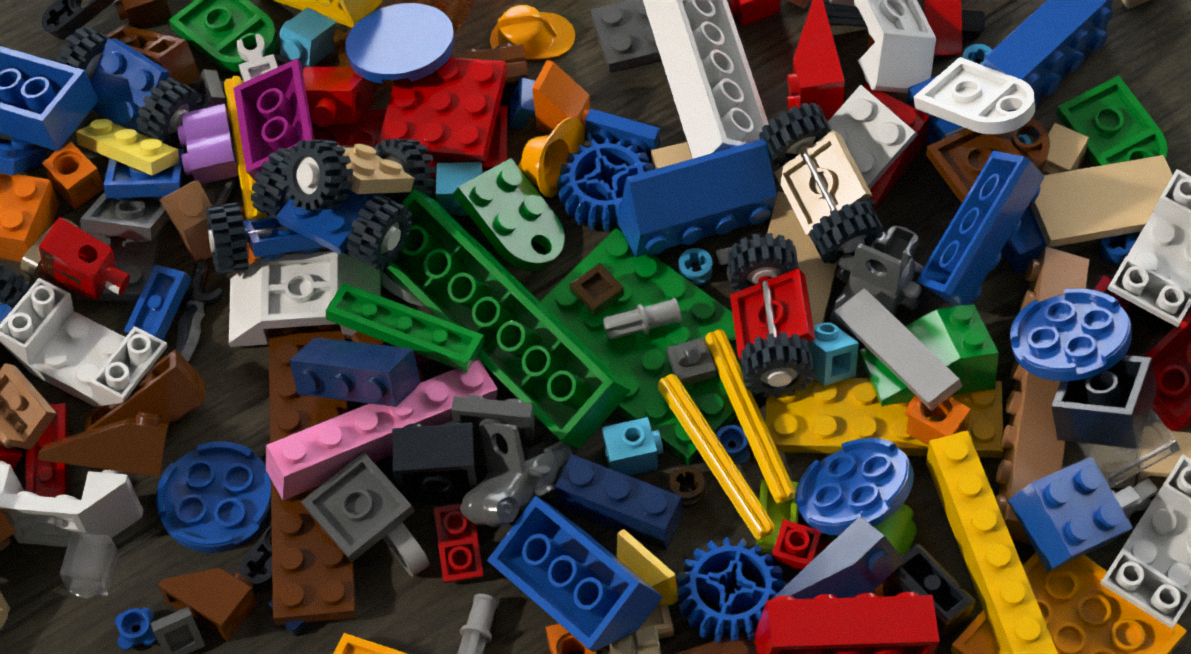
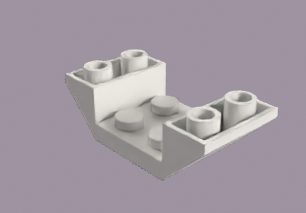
M829 0L831 4L856 6L868 27L870 36L875 41L869 50L858 60L865 75V80L872 90L908 93L909 87L931 78L936 37L917 0Z
M1176 169L1149 220L1107 290L1176 327L1179 326L1191 305V176Z
M334 251L313 254H283V257L274 260H264L260 257L248 266V270L240 271L230 278L229 345L230 347L267 345L268 329L336 324L326 320L325 310L342 283L381 296V272L343 253L340 255ZM340 325L342 334H345L346 339H351V336L357 332Z
M38 278L0 324V342L31 374L94 407L124 403L167 348V342L135 326L124 337L75 312L70 293Z
M1183 454L1100 582L1101 585L1171 629L1174 628L1191 600V459Z
M0 461V509L16 531L13 536L18 543L95 550L142 518L143 509L128 475L119 471H88L81 500L70 495H58L56 498L41 497L35 493L24 491L11 465Z

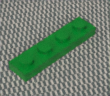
M342 283L325 310L326 320L397 347L411 348L416 354L464 372H468L484 344L483 334L346 283Z

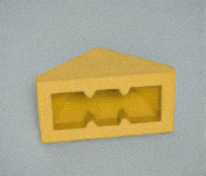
M625 529L618 532L617 558L663 596L658 604L673 605L677 602L678 593L675 573Z

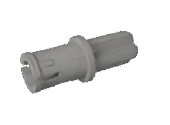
M672 298L669 301L646 307L639 304L635 310L606 317L603 320V326L609 339H616L642 331L646 335L649 334V329L682 322V317L676 298Z
M487 594L474 595L467 624L463 625L460 629V634L463 637L457 654H483L486 643H489L492 639L490 629L499 604L496 598Z

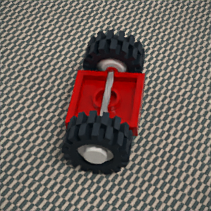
M766 233L765 238H760L759 234L752 235L753 240L749 241L745 237L740 240L741 245L735 243L732 246V251H728L727 258L732 288L734 290L738 289V292L730 294L738 359L742 364L743 379L747 390L751 389L752 394L755 395L761 392L762 397L769 398L770 394H775V398H781V393L787 392L788 396L795 394V389L799 391L805 390L806 384L811 385L813 378H815L811 346L808 344V342L815 340L806 275L799 269L796 247L790 239L785 240L783 235H778L774 239L773 233Z

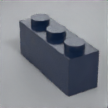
M315 337L289 360L297 393L300 395L397 407L421 383L414 351L411 348Z
M571 454L555 485L558 509L617 532L625 529L635 539L665 551L682 519L681 496Z

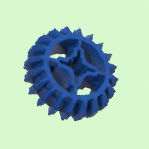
M608 136L604 144H598L592 139L589 148L579 144L577 154L568 153L566 164H561L560 176H558L557 188L560 191L559 200L565 206L568 217L575 216L578 225L588 221L592 231L598 225H603L604 230L608 232L610 225H617L619 227L618 218L626 177L654 170L655 167L653 163H649V157L646 152L639 153L636 144L626 148L623 138L617 144H612Z
M726 537L723 540L722 547H717L710 540L707 544V553L696 548L694 560L686 559L683 563V570L685 572H681L677 576V584L680 586L677 589L678 602H682L679 605V612L682 616H689L687 618V625L690 629L700 626V636L703 639L714 633L716 643H721L724 636H731V641H738L739 633L745 632L748 641H753L755 639L754 629L759 624L766 601L771 600L786 586V583L780 580L782 578V569L780 566H773L774 559L771 553L761 556L762 548L759 543L749 550L746 549L747 542L744 538L738 542V546H731L730 539ZM726 569V570L723 571V572L714 573V572H716V571H718V570ZM745 571L754 576L762 588L755 586L756 582L747 580L742 575V572ZM736 580L735 593L730 594L726 603L727 589H732L733 582ZM699 595H704L707 600L715 602L719 606V613L706 606ZM749 609L744 613L735 614L739 610Z

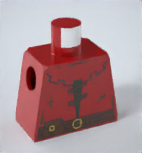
M60 217L39 245L45 279L88 298L97 300L105 288L121 295L130 282L131 276L116 268L114 252L109 245Z

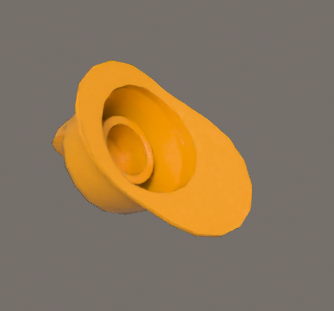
M517 5L508 9L498 19V23L491 32L490 44L492 49L503 43L523 44L526 60L550 59L560 57L570 50L575 41V31L573 25L566 18L558 14L539 12L536 8L528 5Z
M574 117L563 119L550 135L535 137L525 145L518 167L531 184L539 187L543 196L551 198L558 193L557 180L558 176H560L561 164H566L568 153L577 154L579 144L584 146L585 131L583 124Z

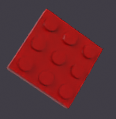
M449 58L442 67L424 78L412 82L410 78L394 80L378 144H381L383 140L390 139L420 141L419 145H425L428 148L425 154H432L433 159L486 163L508 72L506 62Z

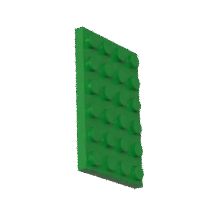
M615 228L540 303L631 390L615 410L629 421L648 417L651 431L658 430L660 433L662 446L687 465H690L700 453L658 390V382L669 374H674L667 356V347L703 337L705 339L708 333L723 330L742 370L741 361L738 359L733 314L654 255L646 254L635 257L624 234ZM600 263L624 287V296L594 317L570 292V283ZM676 298L682 322L649 329V334L646 335L642 331L616 339H609L603 326V320L606 317L635 310L639 304L646 307ZM717 369L715 378L684 386L714 433L720 427L727 426L737 416Z

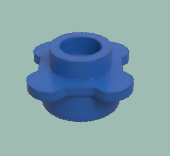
M736 425L720 427L715 432V435L732 461H736L738 464H745L750 460L749 442L743 428ZM730 443H734L736 446L734 448H730L728 445Z
M133 608L120 613L116 617L115 625L120 633L117 643L121 649L130 650L135 645L145 644L150 646L156 642L157 638L151 626L152 621L155 619V614L151 609ZM135 626L140 627L139 631L134 632L133 628Z

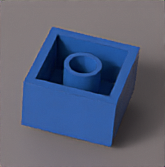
M1092 456L1030 483L1007 500L1047 573L1111 543L1133 528Z

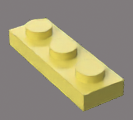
M108 119L94 120L89 126L76 131L77 145L152 176L179 163L178 149L166 145L160 140L139 134L133 129H127L112 123Z

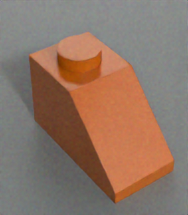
M547 60L532 87L537 131L551 134L563 119L569 117L579 119L583 124L584 131H586L585 120L591 109L590 95L557 64Z

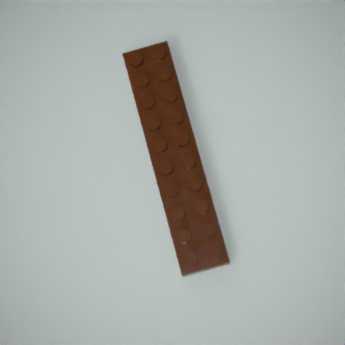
M330 324L268 329L270 443L349 412V401L298 394L289 361L315 337L347 341L345 334H342L340 325ZM271 480L273 620L275 625H286V622L305 621L307 623L356 618L354 561L351 562L301 502L320 486L283 501Z

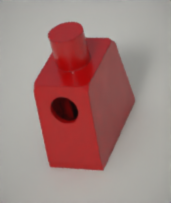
M304 67L303 69L312 124L322 127L330 124H354L375 102L373 82L359 76L352 67Z

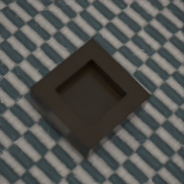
M598 263L570 283V292L595 317L624 296V287Z

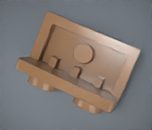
M5 363L0 369V445L9 449L18 447L31 450L57 413L15 365Z

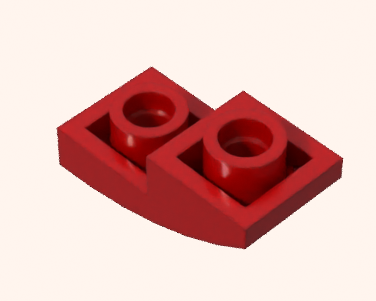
M923 0V13L936 37L934 55L962 54L961 0Z
M462 503L433 508L444 584L484 577L477 525L469 521L462 514L460 508Z
M783 520L772 557L777 562L800 573L833 541L821 538L822 533L817 529Z

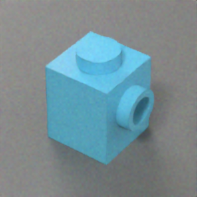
M306 8L283 24L280 30V55L291 61L298 59L303 67H313L334 51L337 22L310 8Z
M481 162L437 163V203L449 214L468 216L467 212L453 196V193L457 187L483 173Z
M831 322L816 325L814 327L815 340L808 342L811 346L814 379L823 386L855 377L858 342Z
M648 417L602 427L603 446L609 469L627 476L658 469L657 454L663 453V446L659 431H651Z

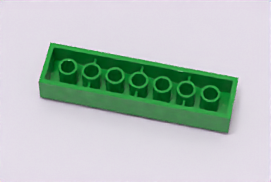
M414 188L401 203V205L409 208V212L412 213V218L409 220L412 222V228L407 230L410 235L408 240L403 242V245H405L403 251L399 250L397 252L398 258L395 262L391 260V266L388 269L437 318L483 334L484 344L476 357L519 400L533 404L534 415L560 441L581 449L631 390L434 199Z

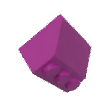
M294 59L233 87L246 172L256 183L258 181L255 178L257 172H262L263 168L261 165L264 161L269 162V155L272 152L276 154L279 148L290 149L292 146H297L299 141L314 140L302 67L298 59Z

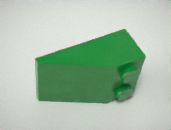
M974 304L936 309L905 326L960 379L962 387L952 395L995 389L999 352ZM867 347L860 350L859 357L881 406L906 403L913 399L915 394Z

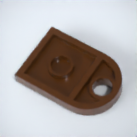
M1031 118L1024 126L1002 134H982L965 128L928 146L926 156L960 202L963 203L993 151L1026 157L1041 172L1048 160L1050 140L1045 128L1037 120ZM1028 134L1035 137L1037 141L1033 144H1024L1017 137Z

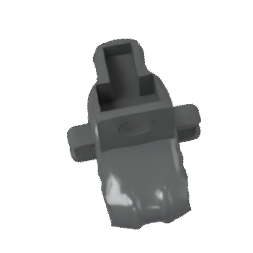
M892 226L887 230L885 237L881 241L873 242L869 246L858 244L855 249V256L849 254L842 255L838 261L840 268L836 273V277L847 284L843 288L842 294L836 299L829 322L836 325L846 334L856 337L837 319L834 311L864 288L893 316L896 315L899 306L908 310L916 309L920 303L917 297L922 292L921 286L912 282L915 273L913 255L919 246L918 235L907 228Z
M489 422L481 424L480 432L487 464L481 467L483 470H488L481 483L464 496L460 506L462 514L469 521L479 526L489 525L495 528L513 522L518 512H524L535 496L541 498L544 494L555 489L553 485L558 479L560 468L563 467L572 454L569 444L559 439H547L536 445L522 447L516 425ZM497 433L501 434L507 442V454L501 452L496 444Z

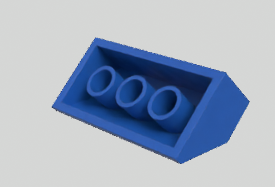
M760 139L626 177L618 225L635 257L646 254L655 255L670 247L681 244H693L701 238L715 234H727L735 228L749 224L757 225L771 218L777 194L765 140Z
M998 151L992 152L917 278V284L953 306L969 305L977 300L982 290L981 284L988 272L998 265L1001 259L1002 248L1007 240L1018 231L1021 225V216L1027 206L1031 205L1039 196L1040 184L1045 177L1029 159Z
M537 496L533 498L487 560L593 652L639 630L663 598L660 593L565 514Z

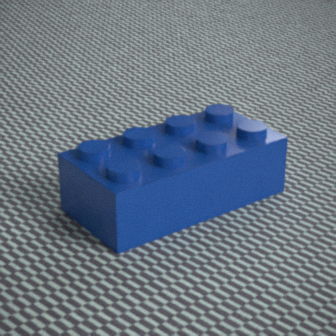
M1047 0L984 58L983 66L1028 83L1034 92L1036 108L1038 101L1045 94L1051 95L1058 88L1066 74L1076 72L1084 62L1085 57L1092 50L1096 52L1105 44L1108 38V33H1106L1108 22L1113 15V11H1111L1113 0Z
M0 46V134L58 151L99 101L85 70Z

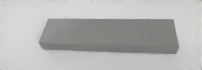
M865 288L834 311L837 319L931 411L962 387L960 379Z

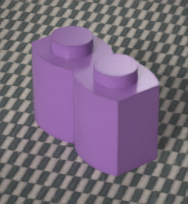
M225 104L182 113L183 125L177 126L181 146H187V153L181 154L186 176L193 175L194 180H198L200 184L239 176L229 114Z

